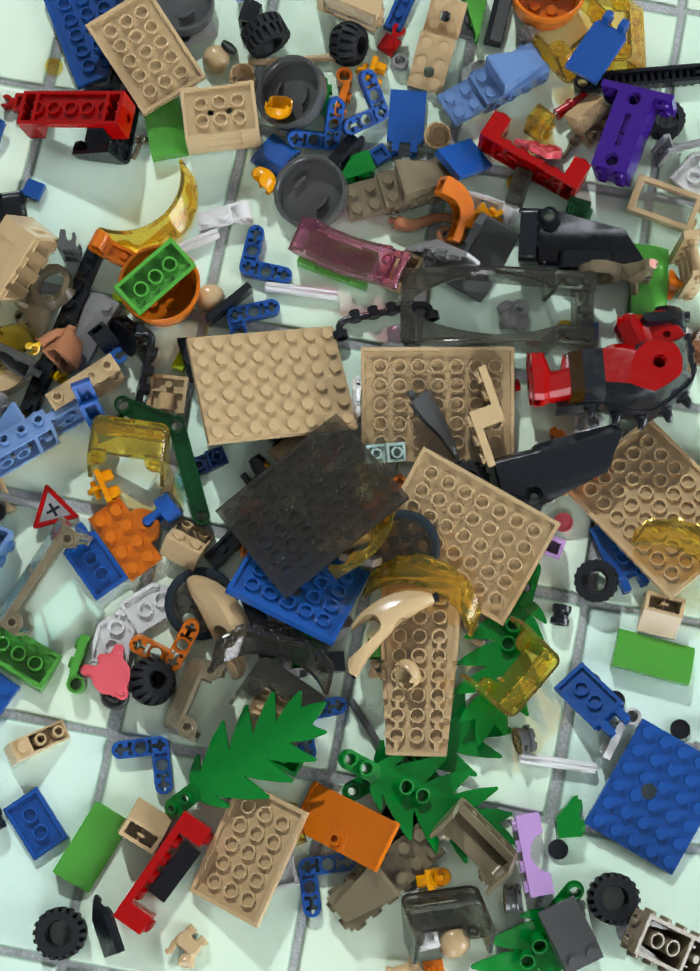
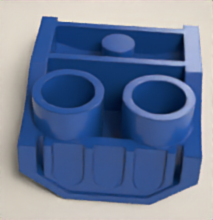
M272 134L254 153L250 162L256 167H264L271 170L277 178L281 169L289 161L298 157L301 154V150L294 148L277 135Z

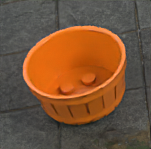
M512 0L513 8L518 18L525 25L535 26L540 31H551L566 25L584 3V0Z
M161 245L142 248L137 253L135 252L123 265L118 282ZM195 267L140 316L124 300L122 302L133 316L148 325L155 327L176 325L185 320L195 307L200 293L199 271Z

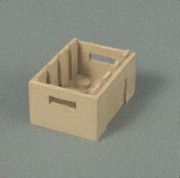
M253 80L198 88V86L180 88L185 141L189 155L261 146ZM229 108L233 110L230 114L226 113V110ZM208 111L214 112L212 116H209L207 113Z
M6 214L0 223V301L24 300L30 292V285L35 284L40 276L38 273L41 269L45 268L49 262V256L51 253L54 254L58 247L59 238L32 217Z

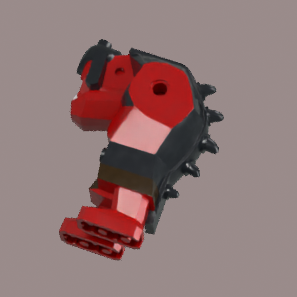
M664 305L655 307V311L644 313L643 315L634 313L617 317L614 326V337L618 344L608 345L605 348L590 347L563 354L560 370L550 371L543 352L527 353L526 375L529 406L540 407L548 403L555 404V416L587 413L589 418H593L595 412H600L612 418L611 423L613 426L619 424L621 420L636 422L638 430H643L648 422L657 417H663L667 423H671L673 420L672 409L676 404H683L689 409L693 406L689 391L697 372V365L694 362L695 350L691 341V333L685 334L686 323H690V312L683 311L677 306Z

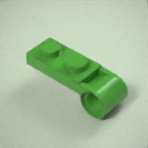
M81 634L80 638L76 639L74 645L76 652L74 657L71 656L68 663L70 673L66 686L74 694H82L87 689V681L80 676V668L84 664L92 638ZM79 679L81 687L78 690H74L72 684L75 680Z

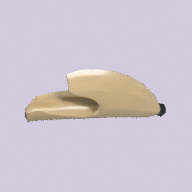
M191 571L184 574L183 579L187 583L188 590L218 647L232 680L240 679L247 668V660L241 641L252 636L251 625L247 615L236 598L225 593V587L204 576L194 575Z
M414 590L395 592L378 599L364 609L351 624L350 628L352 631L367 621H376L380 624V629L348 659V674L352 678L358 679L366 662L379 645L402 621L439 602L438 593L430 594Z

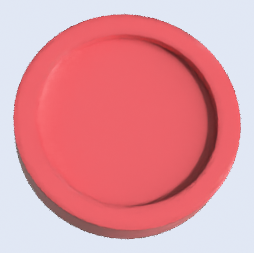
M559 513L554 518L561 523L558 531L567 532L571 529L573 519L569 514Z

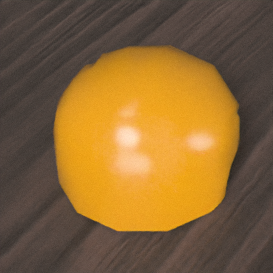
M271 96L268 103L265 101V113L276 120L285 119L292 113L293 100L286 96Z
M264 167L254 168L251 174L252 177L259 183L260 188H265V194L270 195L276 183L274 173Z

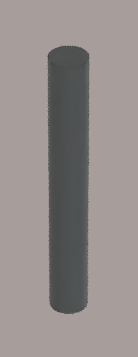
M352 699L348 702L349 706L377 748L380 738L356 700Z

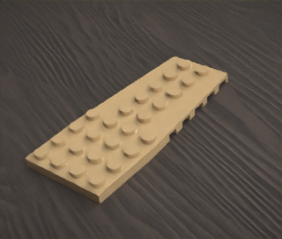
M382 578V597L395 592L414 590L430 594L437 592L440 600L407 620L402 621L381 643L386 739L385 753L388 756L446 757L460 638L461 579ZM402 659H410L415 662L421 672L420 683L410 691H405L399 685L394 675V670L398 667L395 664Z

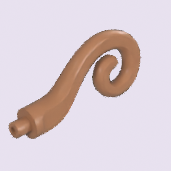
M433 213L416 219L400 215L397 218L390 216L388 223L394 225L393 229L414 232L435 223L452 224L453 214ZM443 225L439 227L436 232V239L454 247H460L467 238V230H464L463 239L459 243L450 244L445 241L444 234L449 232L451 226Z

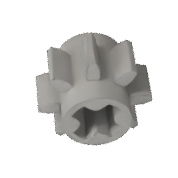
M526 24L517 31L518 38L516 40L519 45H526L530 42L533 45L537 43L539 32L535 26L532 27Z

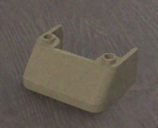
M460 798L448 810L429 835L431 838L436 835L442 841H449L451 839L479 867L478 878L483 884L488 885L485 892L487 895H490L511 875L518 858V853L514 847L464 798Z

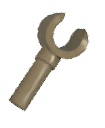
M142 135L135 137L136 148L132 154V159L135 160L141 147L148 144V137H145L143 142H141Z
M571 136L569 144L562 155L563 158L567 157L573 145L579 146L581 136Z

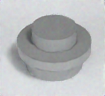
M396 54L391 59V67L397 72L405 71L409 66V60L404 54Z

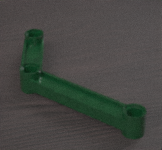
M118 396L114 400V407L119 415L170 433L193 520L199 527L207 526L211 521V516L184 420L179 416L135 401L127 396ZM127 402L128 407L126 409H119L120 403ZM176 422L182 424L179 430H173L172 425ZM205 513L207 518L205 521L199 522L196 519L197 515Z

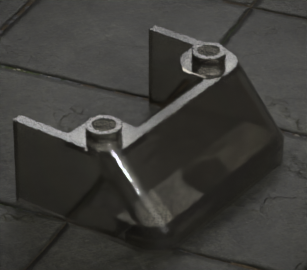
M263 657L254 665L228 704L233 708L244 691L251 696H258L266 687L271 691H275L277 695L287 702L298 691H302L301 707L323 702L325 698L316 689L272 659ZM295 742L294 746L297 747L300 742Z
M466 885L408 893L402 897L401 914L404 941L413 965L417 964L419 947L424 944V933L462 928L464 935L468 938H482L487 952L492 953L496 928L477 887Z

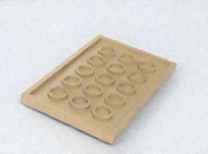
M125 0L85 25L144 117L180 95V88L194 87L206 79L205 74L156 0Z
M265 790L263 791L270 796L268 799H230V807L226 808L189 890L255 928H259L310 814Z

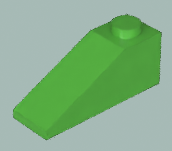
M461 0L468 3L466 15L469 19L470 30L473 33L474 44H476L479 40L487 0Z

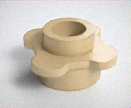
M373 659L370 661L371 669L368 672V676L372 679L375 677L382 680V662Z

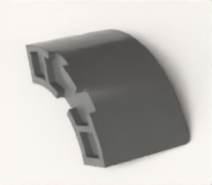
M481 212L473 223L465 240L466 244L462 249L480 261V264L478 266L448 268L442 282L481 303L507 262L518 241L519 232Z

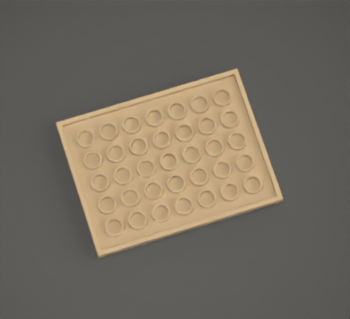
M333 326L187 338L186 346L207 445L356 430L358 424L356 416L353 414V404L337 340H334Z
M361 347V462H365L364 445L405 442L406 461L402 462H415L423 447L432 450L451 462H456L442 441L417 417L408 404L411 400L406 392L413 389L417 396L427 389L430 391L449 426L459 460L465 459V461L472 459L473 462H480L478 458V453H480L479 447L474 446L471 435H474L473 430L467 427L464 417H467L466 412L488 405L487 402L482 400L480 391H482L481 384L476 383L473 374L476 372L475 368L483 365L487 367L505 418L504 421L483 428L494 458L513 454L514 347Z
M651 420L643 430H638L636 426L620 439L608 472L571 490L567 495L669 600H672L700 575V466Z
M423 447L387 512L388 514L396 510H412L429 519L439 535L440 555L435 567L424 578H460V601L501 625L505 624L561 524L552 517L426 447ZM406 519L395 520L384 527L379 535L377 542L378 554L410 573L420 569L430 555V538L425 529L414 521Z

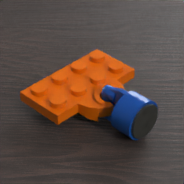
M170 491L163 492L153 500L157 508L153 512L144 508L130 511L121 497H117L88 519L132 582L164 559L153 544L160 536V524L165 520L168 523H172L184 514L182 506Z

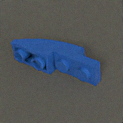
M87 377L71 383V388L79 403L80 410L97 442L100 444L115 438L114 429L103 405H101L90 378Z

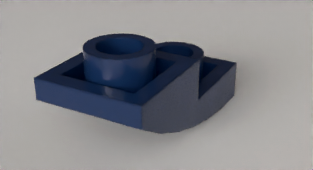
M222 445L194 457L200 477L229 464Z

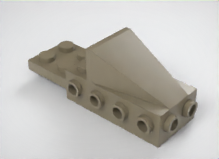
M436 156L427 161L397 159L394 162L393 170L385 169L376 174L374 178L348 184L349 195L346 209L350 222L381 214H386V216L394 215L406 210H413L421 206L444 201V199L434 195V191L440 177L447 175L452 177V175Z
M416 823L413 826L412 840H408L403 834L393 842L377 872L360 864L359 867L361 869L355 874L352 871L345 876L343 884L339 887L336 884L327 891L329 895L326 897L328 900L326 905L332 913H338L341 917L338 921L345 930L349 928L351 932L355 929L359 931L367 924L365 920L370 916L375 918L383 911L381 909L382 906L386 903L391 905L399 898L398 896L402 890L406 892L414 886L413 881L416 876L420 875L446 854V851L439 844L438 853H434L419 823Z
M645 907L644 911L635 908L620 944V947L627 950V955L637 960L641 956L643 957L641 962L652 967L654 964H657V969L660 971H700L699 933L693 930L689 933L687 932V927L677 922L674 926L671 924V919L660 915V918L656 917L657 912Z

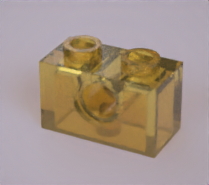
M538 103L527 116L524 133L535 141H540L539 144H542L544 140L548 141L554 133L552 130L556 126L554 123L556 115Z

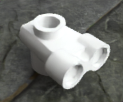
M574 414V434L603 427V417L594 414L593 418H589L588 416H583V414ZM592 423L597 424V426L591 427L590 425Z

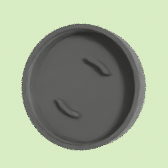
M156 0L180 38L193 36L202 31L208 25L213 15L214 0Z
M288 55L279 58L264 71L258 82L256 104L259 113L267 122L284 131H289L293 128L302 129L313 122L323 109L327 97V82L321 69L306 57ZM271 96L289 97L293 100L292 113L285 119H273L265 113V101L268 103Z
M306 154L292 159L281 169L276 178L273 195L278 212L290 224L302 230L309 231L310 228L320 230L330 226L341 216L347 205L349 188L345 175L333 161L321 155Z

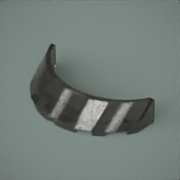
M257 621V624L238 625L234 630L224 636H220L216 640L210 671H214L221 664L239 656L249 654L274 655L301 666L317 681L323 694L328 695L333 679L334 663L321 648L320 642L316 639H311L304 632L288 624H280L275 621Z

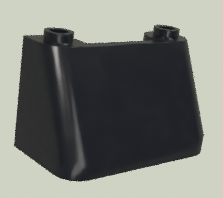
M122 84L85 87V91H125L135 104L136 109L129 139H112L104 128H87L85 141H76L74 143L72 155L80 160L115 165L128 164L131 158L140 109Z

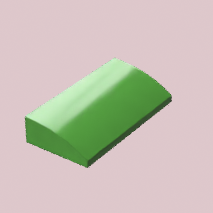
M176 97L144 117L153 162L189 156L179 99Z
M170 237L113 287V290L140 316L189 274L196 265Z
M634 243L644 259H655L658 261L650 283L639 284L638 295L633 296L630 286L629 313L643 315L644 313L655 311V307L667 305L669 250L657 246Z
M0 626V669L42 693L63 656L27 635L14 636Z
M618 628L610 666L678 685L688 686L691 679L695 648Z
M96 801L52 872L89 893L123 838L117 831L125 817L101 802Z

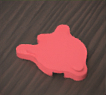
M516 138L514 141L515 145L545 159L560 160L563 155L562 148L548 143L544 145L539 144L540 141H529Z
M116 644L108 654H99L97 657L98 665L84 664L81 666L80 673L85 677L91 678L93 685L102 695H111L119 700H124L129 696L131 669L124 660L125 648L122 644Z

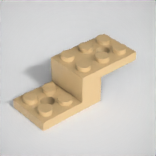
M460 0L430 1L424 28L419 35L407 86L436 94L443 92L450 62L454 57L465 17L467 2ZM443 11H448L451 15L448 22L441 20L440 16ZM428 66L434 70L432 77H427L424 74V69Z
M483 365L475 368L476 372L473 374L476 383L481 384L482 391H480L482 400L487 402L488 405L466 412L467 417L464 418L467 427L473 430L474 435H471L474 446L479 447L480 453H478L480 463L485 464V467H492L496 463L483 428L504 421L505 418L487 367Z

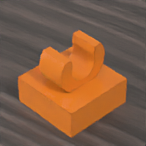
M442 958L422 961L424 971H445Z

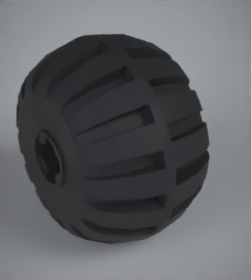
M344 21L337 24L331 31L328 45L329 53L335 59V62L343 67H354L363 62L369 47L368 33L362 25L354 21Z
M146 657L134 664L131 668L129 691L136 701L147 706H157L163 704L172 696L175 691L176 674L174 670H170L172 666L169 663L165 664V660L158 657ZM149 678H151V682L154 683L153 685H150Z

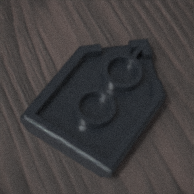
M96 894L94 895L92 905V922L104 958L125 951L112 910L108 906H103L101 897Z

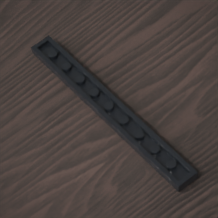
M88 247L73 279V289L76 292L72 299L61 307L53 329L65 328L67 325L75 326L104 259L90 251ZM42 352L36 367L42 371V375L40 378L32 376L19 407L24 417H29L31 413L41 409L46 397L45 394H47L53 380V375L58 368L44 352Z

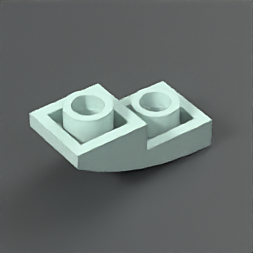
M405 442L364 445L365 464L406 461Z
M122 456L114 471L117 475L150 491L158 476L157 473L125 456Z

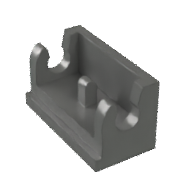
M60 229L57 249L63 261L81 263L82 247L80 244L78 248L76 246L77 237L75 232L72 233V239L68 240L66 230Z

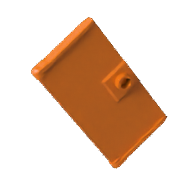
M317 781L312 782L300 807L310 813L301 833L374 872L379 870L400 827L399 822L393 821L321 785Z

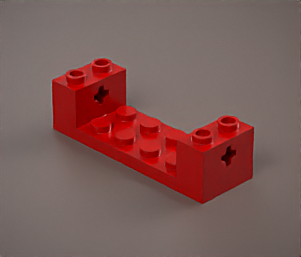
M24 91L16 124L29 138L46 139L48 127L104 128L112 139H129L136 106L125 91Z
M495 110L480 133L478 148L488 156L572 203L587 179L591 164L586 159L575 156L566 172L562 173L559 168L548 165L542 158L534 157L526 149L519 148L509 139H505L508 135L511 119L507 114Z
M184 811L113 916L139 935L150 931L156 923L154 920L156 914L138 902L148 892L147 885L157 879L160 874L158 871L160 866H165L172 855L169 853L173 848L177 849L183 840L181 835L197 846L202 847L209 845L212 841L214 829L191 812Z

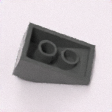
M574 895L537 913L559 967L563 971H577L604 957L598 941Z

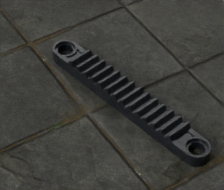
M700 63L609 70L604 73L597 85L585 80L588 84L585 87L578 85L579 80L585 79L576 75L573 87L578 93L585 91L586 93L597 92V94H600L602 92L601 83L603 79L647 89L665 88L667 86L671 88L673 86L679 87L680 85H683V87L687 85L693 86L694 84H700Z

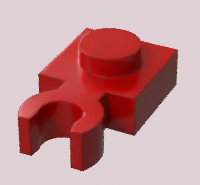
M397 23L392 27V34L390 35L386 32L377 46L378 50L390 58H393L402 44L399 38L404 37L407 32L405 28L400 33L396 32L399 27Z
M16 93L15 98L7 94L3 95L4 100L8 101V103L1 104V107L4 110L12 109L14 113H19L23 93Z

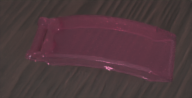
M302 216L288 248L294 254L327 270L359 281L389 287L393 290H397L399 286L398 281L404 267L411 258V254L408 252L396 250L391 245L376 243L346 234L322 223L318 219ZM399 258L400 260L392 279H388L396 259Z

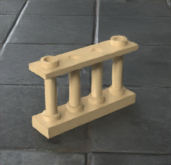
M700 228L683 231L669 255V265L675 264L678 266L680 279L683 284L676 296L677 300H692L700 290V255L698 250Z
M109 353L45 394L54 410L57 411L76 399L71 388V383L89 377L100 399L127 380L120 371L121 368Z

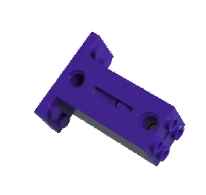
M603 79L601 88L604 99L608 104L612 105L591 166L598 181L603 183L607 181L612 182L619 187H630L656 115L659 114L664 118H675L676 116L675 95Z

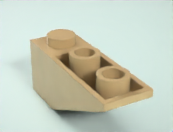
M60 720L9 742L5 746L4 752L11 766H15L70 738V735L63 720Z

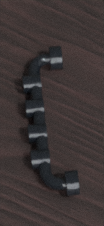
M410 297L404 299V304L398 306L395 301H390L385 304L383 309H378L377 305H371L367 307V312L360 313L359 309L350 310L348 312L349 316H345L337 322L333 337L337 342L348 339L347 330L343 329L345 324H357L367 319L376 320L386 315L395 316L401 312L410 313L420 308L427 311L424 313L426 323L436 322L440 319L438 310H434L428 302H415L414 298Z
M136 321L133 328V336L141 338L142 335H146L148 342L144 350V360L140 369V379L136 388L135 401L146 404L142 401L144 395L148 396L150 392V384L146 383L148 376H153L154 366L150 364L152 358H157L158 347H154V333L144 327V323ZM116 414L113 429L121 431L123 427H131L137 421L131 418L124 420V416Z

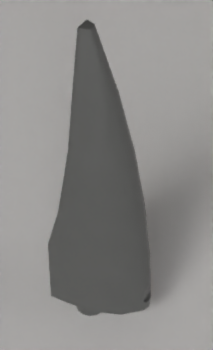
M0 342V362L26 380L31 374L40 378L42 371L36 368L39 363L38 360Z
M413 389L406 392L411 400L408 404L417 417L436 434L455 460L459 462L458 452L449 426L430 391L427 389L418 396Z

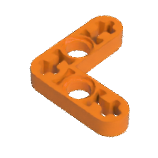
M195 618L186 619L171 648L142 634H136L131 638L129 648L132 652L144 658L153 657L151 649L159 648L161 656L158 658L165 660V664H170L171 661L169 659H173L177 652L179 656L176 662L179 664L175 663L170 669L171 671H176L183 664L200 631V623ZM193 623L196 630H192L188 637L185 635L188 630L186 625ZM139 639L142 641L141 644L143 646H139V648H136V643L133 641L137 642ZM185 640L188 643V647L180 649L177 646V642ZM150 644L147 653L144 652L145 647H147V645Z

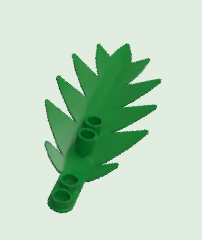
M538 563L527 583L530 585V590H523L504 625L487 618L479 623L475 631L469 632L464 636L465 639L495 640L477 648L457 661V665L487 666L460 683L454 689L453 694L481 692L468 705L459 719L460 723L475 720V734L478 746L489 735L494 725L504 736L507 735L508 714L505 699L526 717L529 716L524 694L515 675L538 688L542 687L531 659L524 650L525 648L546 661L550 660L545 640L534 618L536 617L544 624L547 623L544 612L536 602H533L541 573L540 563ZM503 677L505 682L498 681L497 678Z
M271 691L258 718L254 733L249 706L244 705L231 740L230 748L225 721H221L212 737L202 767L200 754H196L190 770V783L166 801L164 806L165 813L170 818H178L184 811H187L199 801L213 807L229 808L230 804L219 797L246 800L268 799L270 797L247 777L272 782H293L294 780L270 760L295 763L315 762L317 760L312 755L291 744V742L311 740L327 734L326 730L312 725L324 709L326 701L301 707L302 691H298L287 703L278 719H276L275 691Z
M458 694L453 698L447 760L438 768L442 771L453 773L472 769L456 753L481 758H502L501 754L484 742L479 746L477 745L475 720L459 722L466 709L465 694ZM506 702L507 714L509 715L514 706L510 702ZM494 725L486 738L504 735ZM508 727L507 734H511L512 728ZM380 740L375 751L373 762L377 764L389 757L385 755L384 740ZM405 756L397 765L433 757ZM473 770L469 776L476 777L477 773ZM435 772L427 781L439 777L440 775L437 772ZM360 777L345 783L342 788V795L353 801L370 793L369 786ZM349 788L354 789L353 795L348 793Z
M351 749L342 750L338 756L339 765L343 769L369 782L370 793L378 810H382L383 796L394 820L400 823L399 828L410 841L412 840L413 816L415 812L417 821L434 853H438L439 838L436 835L431 838L429 835L438 821L460 798L466 799L476 808L498 790L496 786L483 787L453 794L473 772L472 769L453 772L427 781L447 760V757L424 758L397 765L405 756H389L377 764ZM346 755L349 756V762L347 763L345 762ZM363 764L366 766V769H365L364 772H362V765H363ZM489 808L476 809L510 844L515 845V839L499 824L512 816V812ZM450 839L449 841L464 863H467V855Z
M577 880L567 882L548 907L572 895L575 896L578 902L584 894L582 883ZM577 887L575 892H571L570 889ZM535 908L521 913V918L531 920L506 929L488 939L489 944L511 949V951L482 959L472 964L471 969L479 971H539V968L540 971H562L537 914L546 908Z

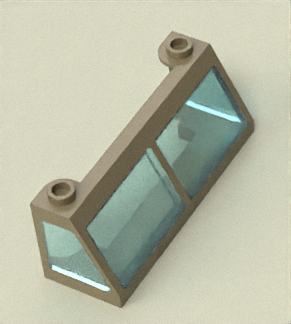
M60 516L0 606V626L14 636L30 635L34 629L29 620L32 613L26 610L25 606L63 549H75L80 544L89 546L93 537Z

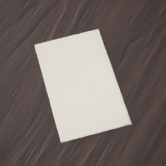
M212 19L202 31L191 36L190 40L185 43L187 48L219 36Z

